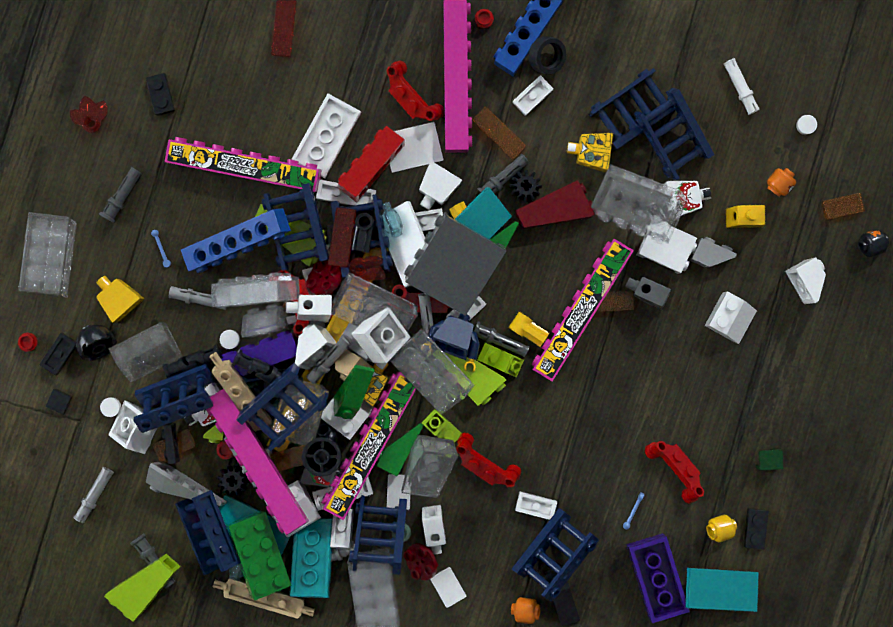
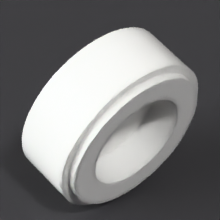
M804 115L798 119L796 128L799 133L808 135L816 130L817 121L811 115Z
M226 330L220 336V343L226 349H233L240 342L239 334L234 330Z
M112 397L104 399L100 405L102 414L107 417L116 416L121 409L119 400Z

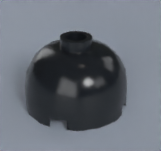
M87 325L76 338V349L82 360H85V358H89L90 361L100 359L110 353L108 349L112 345L115 348L117 344L112 332L103 325Z
M314 438L307 443L302 452L303 465L314 476H329L336 471L341 463V449L330 438Z

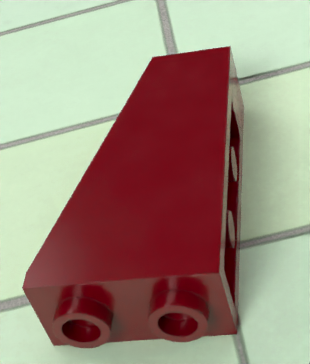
M577 180L515 210V214L522 229L591 218L595 215L593 212L595 207L592 201H588L585 196L587 194L585 186Z

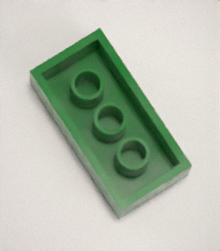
M260 511L226 525L239 557V565L248 591L254 601L292 586L266 512Z

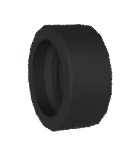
M542 36L532 43L528 58L530 65L537 72L554 74L563 67L567 52L565 45L559 39ZM547 44H551L554 48V58L549 66L544 67L540 59L541 52Z

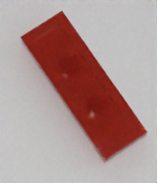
M277 0L272 56L291 57L296 0Z
M336 207L328 261L329 266L345 268L349 266L356 218L355 209Z

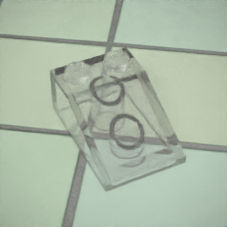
M277 304L266 306L267 310L259 311V308L248 310V314L243 315L242 338H254L288 329L283 306L278 307Z
M417 435L410 451L401 492L437 498L458 457L454 441Z

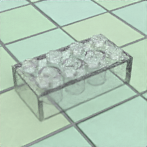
M348 272L332 301L331 314L358 327L364 320L385 308H390L408 332L417 317L418 305Z
M269 273V275L218 279L219 283L211 284L213 307H238L298 300L300 295L299 277H293L291 273Z
M422 329L410 337L390 359L393 365L441 415L463 400L474 387V384Z

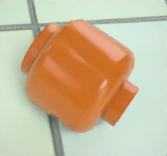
M778 168L768 178L767 184L769 186L767 188L778 197L781 195L786 196L796 185V180L793 178L795 174L787 168L784 171Z
M519 597L516 603H512L511 615H514L516 622L533 624L535 620L539 619L540 605L537 604L535 599Z

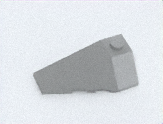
M164 461L151 463L149 466L146 483L151 485L150 489L157 493L162 492L192 499L210 491ZM213 493L218 506L227 503L226 500Z

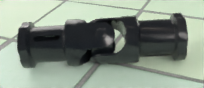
M216 344L208 350H199L178 358V361L163 364L164 373L167 378H170L204 364L208 366V363L213 362L210 358L211 354L217 352L218 356L221 359L223 358L221 349Z
M239 349L232 362L233 366L237 365L247 370V373L256 376L268 384H271L282 374L278 371V368L262 362L256 357L252 358L244 354L241 349ZM289 384L284 387V391L287 390Z

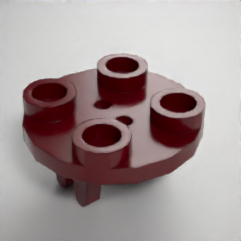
M317 261L308 275L306 287L315 295H332L342 279L340 266L333 261Z
M414 543L408 547L407 551L403 553V558L411 571L413 579L429 580L435 576L439 565L430 550L431 547L421 543Z

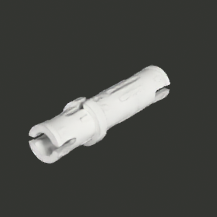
M735 58L725 62L724 66L739 94L738 98L742 100L748 115L760 110L752 95L754 93L749 89Z

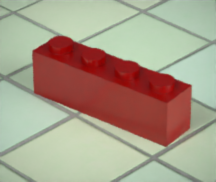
M388 126L376 133L374 136L375 140L364 147L360 158H355L350 165V170L347 173L344 172L338 179L339 189L356 203L405 146V139Z

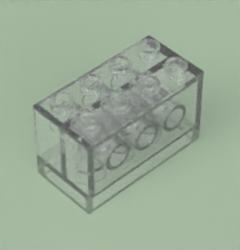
M610 164L591 208L595 211V215L599 217V220L606 223L612 221L621 229L627 230V228L634 230L633 233L641 237L648 235L652 237V241L662 244V242L669 243L687 200L680 190Z
M28 212L19 291L34 295L68 297L77 225L70 217Z
M389 548L359 552L390 556ZM348 559L347 564L357 627H400L392 566H389L387 563L358 561L357 571H353V563H350Z

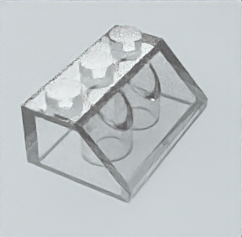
M163 322L109 348L116 365L131 383L163 367V364H169L183 357L167 324Z
M301 381L318 398L325 392L327 394L329 392L323 385ZM293 385L288 386L285 392L306 410L312 402ZM280 399L277 410L292 422L299 415ZM323 410L321 412L316 411L285 439L296 444L307 445L308 442L316 437ZM274 418L272 429L278 434L285 427Z

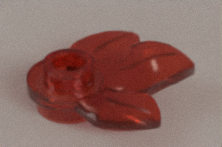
M83 96L79 109L70 110L71 120L75 124L81 125L86 132L95 133L100 129L101 121L107 116V103L103 100L96 104L89 97ZM90 121L95 122L93 127L89 126Z
M378 256L353 259L350 262L349 269L354 275L356 285L368 290L370 280L385 279L384 270L380 267L383 259Z

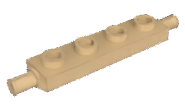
M217 352L210 355L211 360L215 364L212 373L239 411H241L256 396L232 365L231 361H222ZM259 409L257 416L269 426L272 422L271 417L265 409ZM247 420L254 431L261 430L252 421L249 422Z
M232 577L226 583L216 579L214 581L213 588L224 590L225 598L297 619L302 613L312 617L314 615L315 608L304 606V598L290 597V594L277 591L254 601L250 596L245 581Z

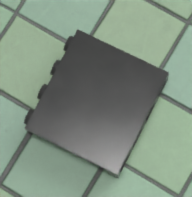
M444 212L442 216L439 215L434 223L436 227L433 232H429L426 235L423 248L417 250L414 256V263L412 265L409 264L404 272V275H406L405 282L466 316L506 253V248L504 245L496 244L448 216L447 212Z

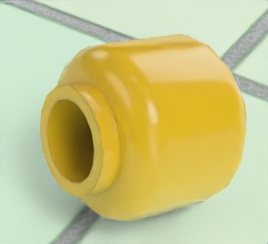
M724 514L710 519L706 530L712 540L720 543L734 538L737 524L734 519Z

